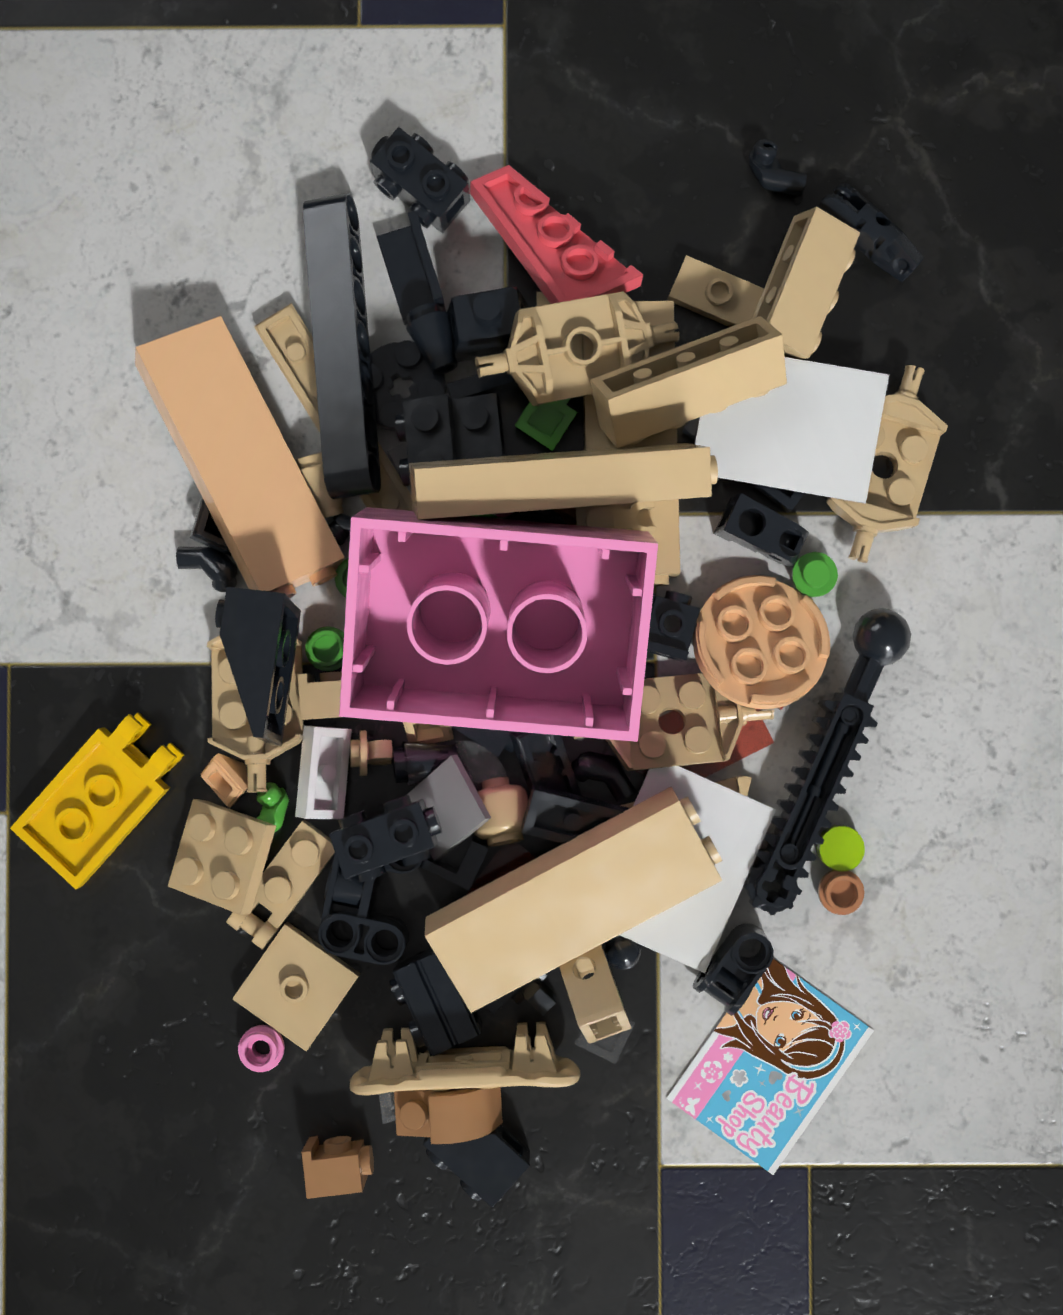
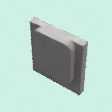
M451 755L407 794L410 796L411 802L423 799L426 808L434 806L442 827V833L436 835L437 845L434 848L428 849L434 861L441 860L491 818L458 755Z

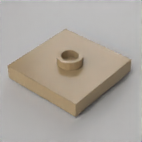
M286 922L237 991L233 1000L307 1051L361 973L336 955L328 953L319 943L289 922Z

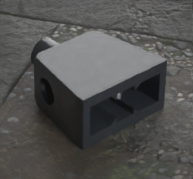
M507 287L451 298L447 312L457 362L472 360L475 357L503 354V351L508 346L515 313L519 309L529 308L528 303L517 287Z

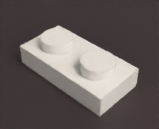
M304 726L295 817L304 819L344 818L352 729Z

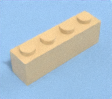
M759 316L590 379L601 430L616 448L625 445H635L646 437L667 429L682 427L688 421L709 413L724 411L730 405L751 397L763 396L770 390L787 384L782 333Z

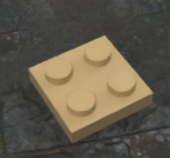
M193 799L168 887L239 915L251 914L276 825L206 800Z

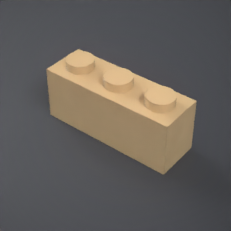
M818 207L793 217L752 317L754 319L761 316L782 333L784 356L800 360L810 358V355L816 351L821 342V328L827 314L837 303L839 297L838 286L843 274L854 261L856 255L854 247L860 235V232Z

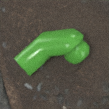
M269 782L266 783L267 792H257V802L263 805L260 816L257 819L276 825V832L282 827L289 799L284 788H279L275 783Z

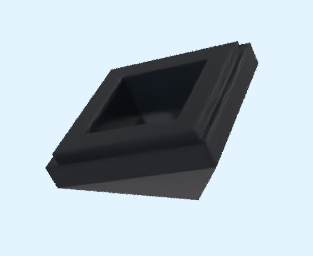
M202 499L190 539L232 556L206 503Z

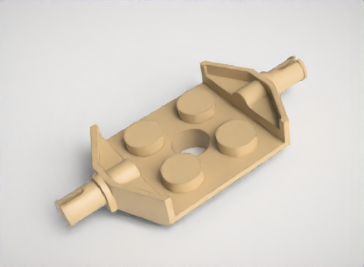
M219 635L207 642V647L211 649L212 738H208V743L245 760V765H247L248 793L267 792L266 765H270L271 759L298 745L303 740L304 720L300 719L298 674H303L302 641L297 638L282 746H275L253 737Z
M702 673L644 679L638 742L606 739V741L627 771L724 762L730 759L742 726H745L747 721L773 720L774 710L749 708L730 701L717 692ZM665 711L678 713L683 719L682 731L677 734L664 732L659 726V715Z

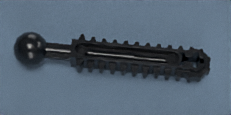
M885 608L870 610L862 615L856 623L853 632V642L859 656L842 693H835L832 700H819L818 705L826 714L824 717L813 716L812 721L819 727L817 734L807 733L805 737L812 746L810 750H800L798 753L804 759L803 766H792L791 771L797 776L796 782L784 784V788L790 793L788 800H777L776 804L783 811L781 816H773L771 823L775 826L773 833L766 832L764 839L768 845L766 849H759L757 852V856L761 861L755 866L752 865L743 885L750 898L749 903L754 908L758 907L763 911H767L769 915H775L776 912L783 911L786 908L792 909L796 896L801 894L802 890L798 887L797 880L798 878H808L809 873L803 866L806 861H815L817 858L811 851L813 844H823L824 839L818 832L821 827L830 828L832 824L825 816L828 811H838L839 806L833 801L835 794L846 793V789L840 782L843 777H853L854 775L848 767L850 760L860 761L861 755L855 748L857 744H867L869 741L863 734V730L865 727H876L878 724L871 717V712L874 708L873 705L868 703L884 665L897 662L910 648L911 631L909 625L894 610ZM777 862L779 865L785 868L786 871L782 869L777 870L773 867L774 863ZM775 879L781 885L778 892L771 890L768 893L762 888L765 880L773 882Z

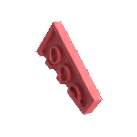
M510 165L470 181V195L550 304L622 291L627 293L641 286L643 274L632 265L626 268L614 258L615 251L602 240L597 243L580 230V222L569 213L563 215L549 205L550 198Z

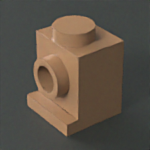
M318 1136L309 1137L301 1152L307 1199L362 1192L368 1175H372L374 1172L372 1146H365L364 1140L351 1141L349 1136H337L327 1139L323 1142L324 1145H319Z

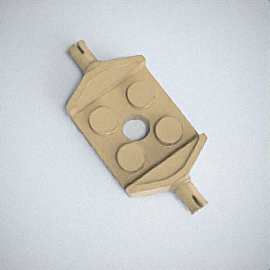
M624 291L519 309L515 313L507 349L503 351V354L475 357L476 367L490 365L477 369L479 378L504 372L511 374L531 404L539 406L543 403L593 394L590 379L648 358L649 348L654 347V345L678 342L679 332L665 334L678 329V325L675 321L651 327L650 323L645 324L636 304ZM576 334L586 335L592 341L593 353L587 360L577 358L571 351L570 342Z
M906 365L899 391L893 395L885 396L875 456L883 455L890 459L893 464L891 477L883 479L877 477L873 471L871 472L866 504L827 497L826 503L833 512L853 526L852 531L857 532L850 555L848 556L849 559H857L858 562L867 563L873 539L878 533L910 529L919 524L920 518H916L929 472L940 436L946 432L948 427L916 396L925 372L921 367L915 370L916 366Z

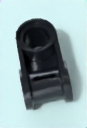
M744 923L736 926L712 956L706 972L699 971L694 980L693 989L699 993L705 991L724 1005V1011L732 1016L738 1012L748 999L755 984L773 960L774 950L765 933L753 924ZM757 939L761 941V948L755 956L746 958L739 955L740 945L745 940Z

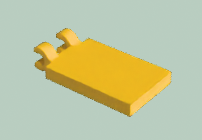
M139 712L134 716L128 714L113 733L105 727L98 728L10 827L17 836L75 889L82 887L166 794L170 787L161 778L184 756L173 743L159 747L150 759L144 755L133 743L152 724Z

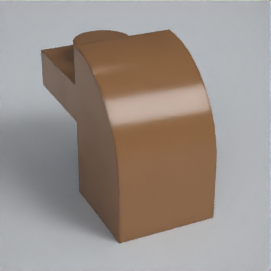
M501 1087L492 1089L459 1088L445 1091L411 1090L394 1092L396 1134L398 1136L430 1137L431 1144H453L484 1137L503 1123Z

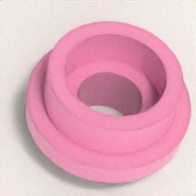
M257 1025L250 1028L241 1037L238 1045L240 1060L248 1069L255 1072H266L276 1067L281 1061L285 1050L281 1034L268 1025ZM258 1040L267 1042L270 1052L268 1054L258 1053L255 1048V1042Z

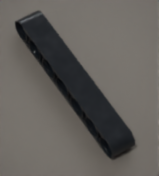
M348 192L308 200L303 203L323 475L327 492L334 500L379 493L381 489L360 227L354 199Z

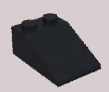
M227 587L225 600L220 599L216 607L215 624L217 628H220V638L253 737L271 745L282 746L301 610L285 593Z

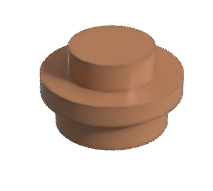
M832 870L826 873L820 880L818 897L821 904L831 913L847 915L856 911L862 904L864 886L860 878L853 872Z

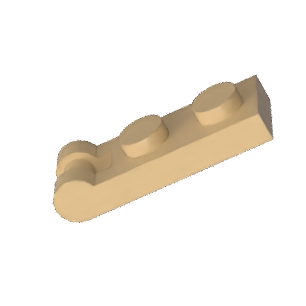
M301 821L261 877L252 912L260 903L271 911L272 915L266 922H263L252 912L246 915H239L233 912L226 923L235 930L242 928L254 937L251 942L263 950L334 856L335 851L331 839L308 821Z

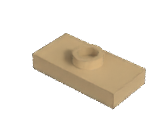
M686 255L667 301H674V304L732 327L752 319L764 288Z

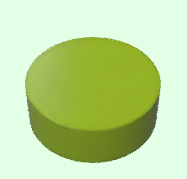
M833 825L822 831L820 836L824 839L823 844H816V850L823 864L840 872L852 870L860 864L864 857L865 845L857 831L844 825Z

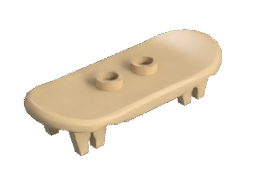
M526 1022L517 1023L514 1050H509L505 1046L451 1048L431 1057L428 1050L418 1055L416 1044L409 1028L401 1029V1039L396 1040V1043L393 1039V1028H386L383 1030L381 1040L377 1042L372 1065L364 1066L351 1077L350 1090L357 1095H376L395 1091H445L459 1088L492 1089L507 1086L557 1088L567 1087L578 1082L580 1069L571 1059L555 1054L546 1022H536L534 1047H531V1037L528 1035V1025Z

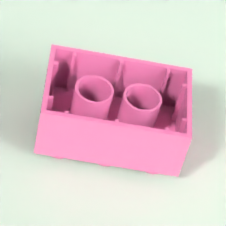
M366 507L351 517L339 717L638 742L658 542L649 531L475 516L418 520L413 511Z

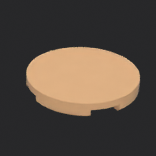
M750 575L725 583L713 592L698 614L693 632V649L703 676L722 696L749 708L775 709L799 700L818 682L830 655V636L821 611L808 595L803 596L791 586L776 581V577Z

